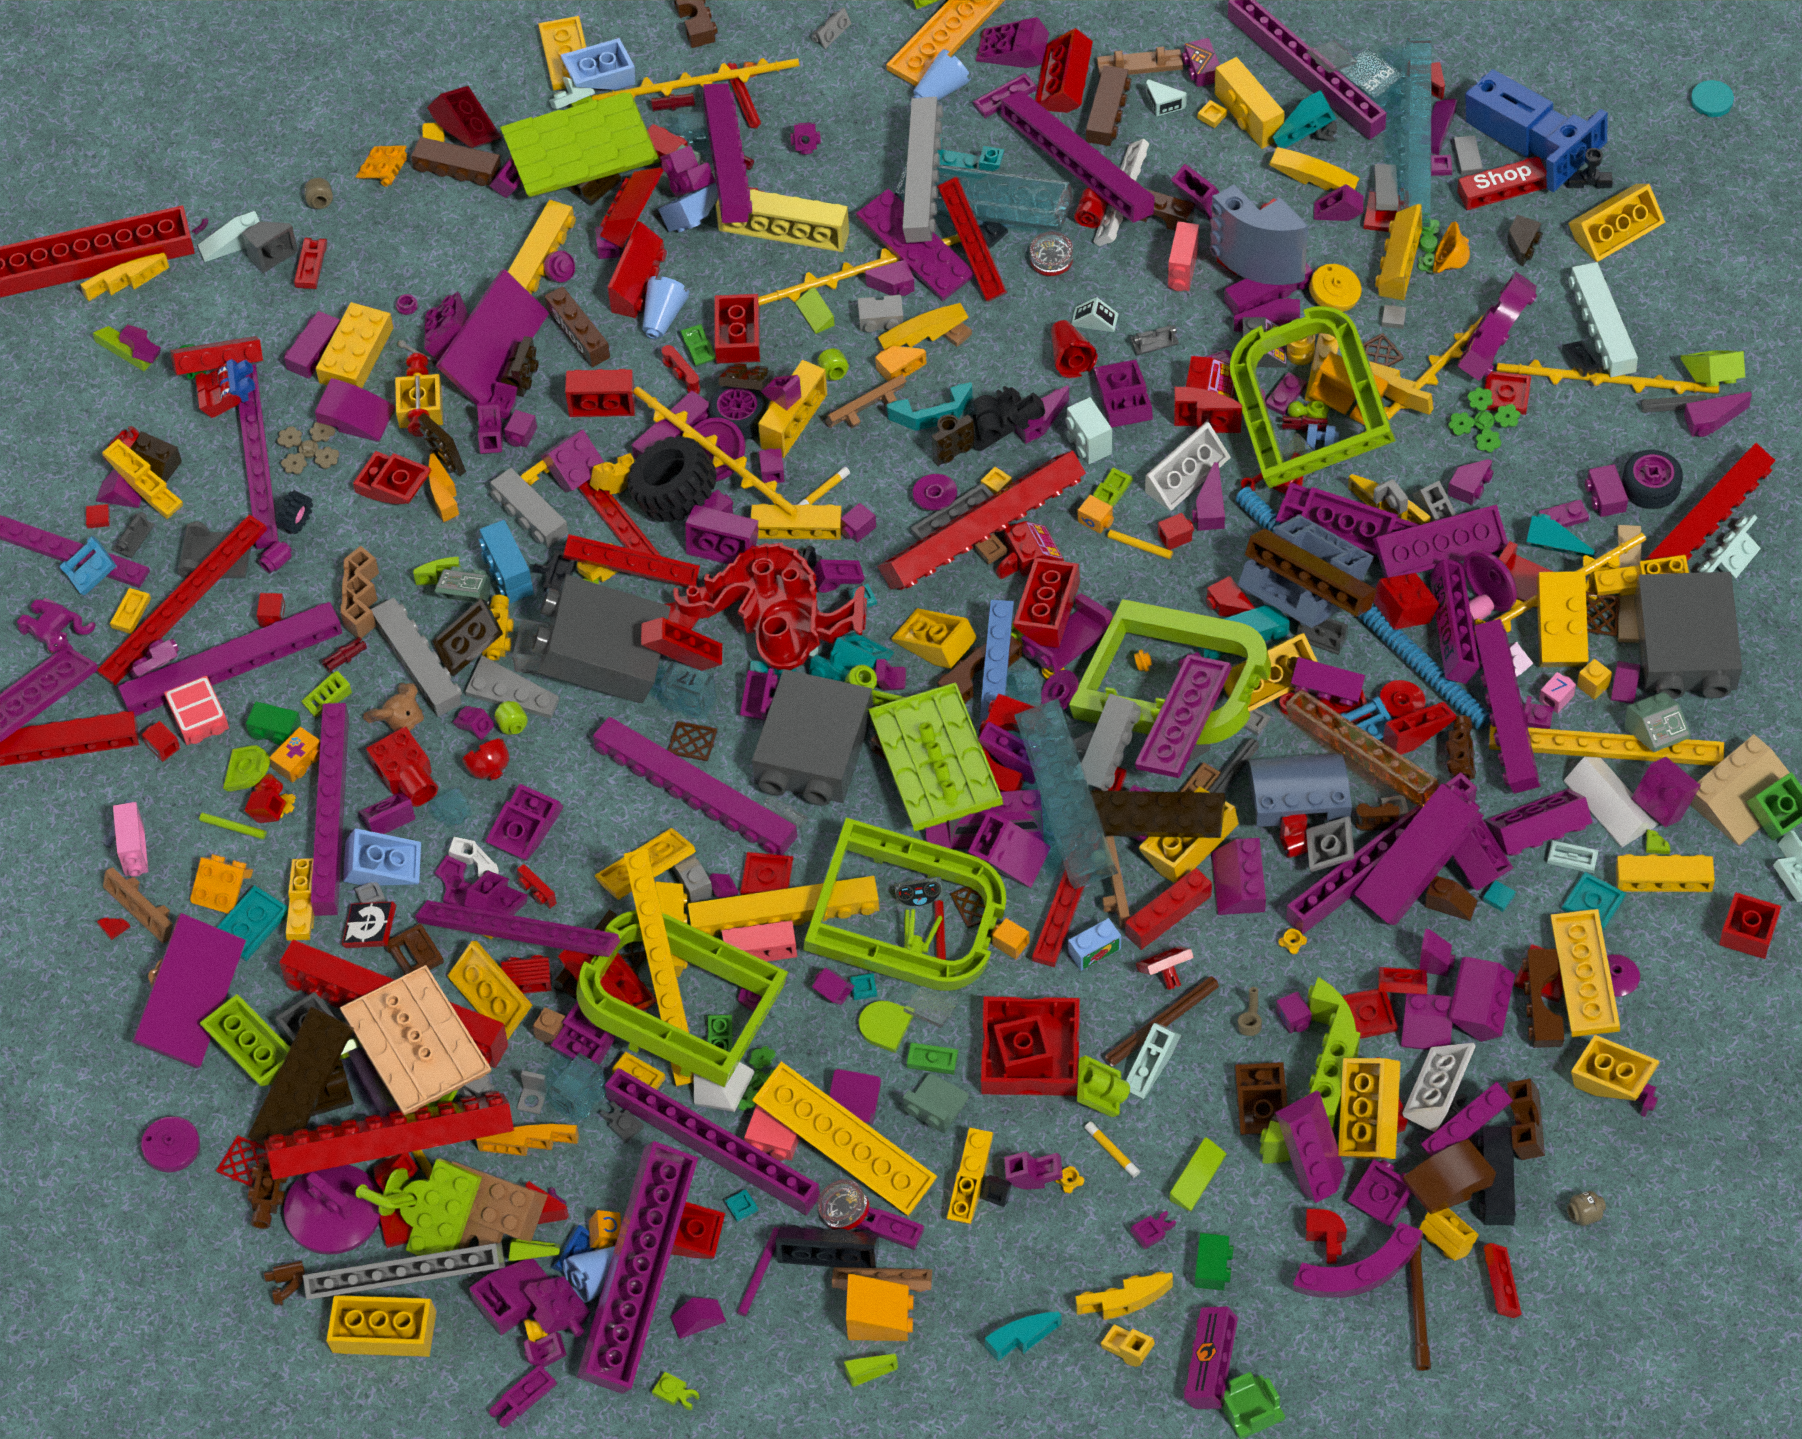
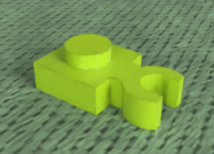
M664 1372L652 1391L653 1396L673 1406L677 1401H680L687 1410H692L693 1408L692 1404L686 1401L689 1397L699 1399V1393L696 1390H685L686 1382L667 1372Z

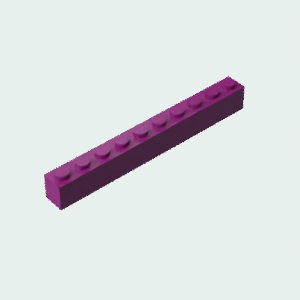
M1256 0L1228 1V18L1314 93L1321 90L1329 105L1364 136L1371 140L1385 130L1387 113Z
M728 83L703 84V105L722 223L748 222V213H752V200H750V188H748V176H746V164L744 163V152L742 151L734 92H730Z
M1021 90L1002 99L1001 117L1132 223L1154 213L1155 196L1152 193L1148 192L1097 149L1093 148L1058 118L1033 100L1032 97Z
M330 602L319 604L310 610L297 613L290 618L277 621L265 628L254 630L250 634L234 638L230 642L214 646L200 654L191 655L185 660L169 664L165 668L149 672L135 680H129L118 686L127 711H134L136 717L168 704L164 694L166 691L206 675L211 686L340 635L342 634L341 624Z
M346 703L323 704L311 891V905L314 916L338 915L349 714Z
M609 716L593 735L595 749L600 754L611 756L620 766H628L639 777L645 776L650 779L654 786L667 789L674 798L684 799L693 809H701L713 821L719 820L723 822L730 831H738L749 842H756L763 846L764 850L769 854L783 855L796 840V825Z
M1461 772L1446 783L1449 786L1454 784L1460 790L1464 789L1468 797L1475 802L1477 787ZM1432 795L1354 854V859L1340 864L1288 904L1286 920L1303 935L1354 896L1355 891Z
M618 1068L605 1084L606 1096L609 1101H614L621 1108L627 1109L633 1115L807 1216L819 1200L820 1191L818 1183L624 1070Z

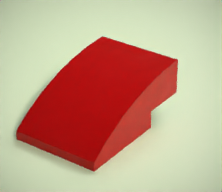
M1175 387L1174 426H1196V429H1198L1205 422H1209L1215 433H1241V403L1209 390Z
M375 451L353 482L355 493L376 501L392 504H409L432 470L430 467L395 453L390 457Z
M686 1202L671 1254L690 1258L714 1259L725 1213Z

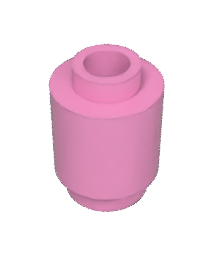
M1485 594L1482 596L1478 595L1469 601L1472 625H1475L1476 619L1483 620L1494 610L1492 600Z

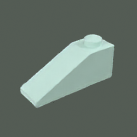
M253 211L235 217L199 243L198 248L204 262L246 248L242 232L260 222L256 212Z
M1153 1024L1126 1079L1130 1084L1131 1093L1143 1099L1146 1097L1172 1056L1181 1037L1180 1034L1161 1024Z

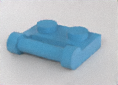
M91 536L87 540L88 543L74 556L60 565L62 571L67 574L82 595L91 591L117 567L102 544L94 536ZM94 549L96 553L75 571L73 568Z
M1378 696L1371 699L1370 703L1347 714L1343 712L1337 715L1339 725L1344 729L1356 752L1383 740L1385 724L1392 720ZM1374 710L1378 713V715L1355 726L1351 724V721Z

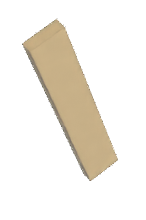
M1618 525V546L1621 542L1624 543L1641 533V526ZM1641 543L1630 549L1628 553H1623L1619 556L1620 568L1640 564ZM1618 593V597H1620L1618 642L1639 643L1634 601L1635 594L1619 596Z

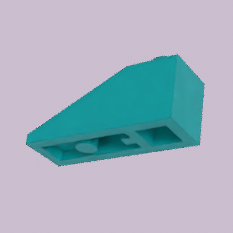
M1321 90L1302 100L1274 134L1273 139L1278 147L1285 149L1337 119Z
M1545 514L1532 516L1526 541L1527 546L1582 557L1587 555L1594 558L1595 551L1558 522L1552 520L1551 516Z

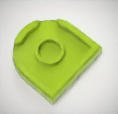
M257 745L232 749L223 789L228 792L250 788L260 782L270 765L268 753Z
M890 1001L871 1003L860 1015V1032L868 1043L896 1053L914 1016V1010Z

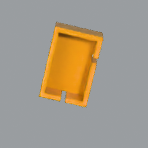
M1330 351L1318 370L1309 396L1346 415L1356 396L1343 357ZM1373 374L1382 399L1389 382ZM1357 403L1349 417L1365 425Z

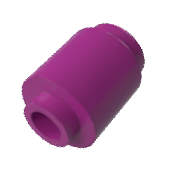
M276 541L261 555V559L258 562L266 572L271 574L273 571H278L292 558L290 553L292 550L287 543Z

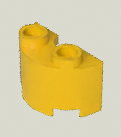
M631 453L618 457V463L616 464L604 462L593 466L590 485L597 491L599 488L610 491V494L620 493L627 489L628 475L631 473L630 468L634 463Z

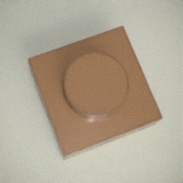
M961 322L942 336L958 347L972 335V330Z
M994 534L988 540L975 545V550L988 565L1007 554V548Z

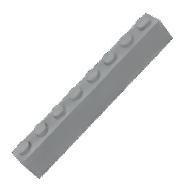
M937 97L912 98L903 217V232L906 243L932 241V233L936 232V221L933 217L937 215V204L935 202V199H938L936 183L939 182L937 166H940L938 150H941L939 134H942L940 118H943V106L939 105Z
M495 1243L303 1275L306 1300L501 1269L505 1268L502 1243Z

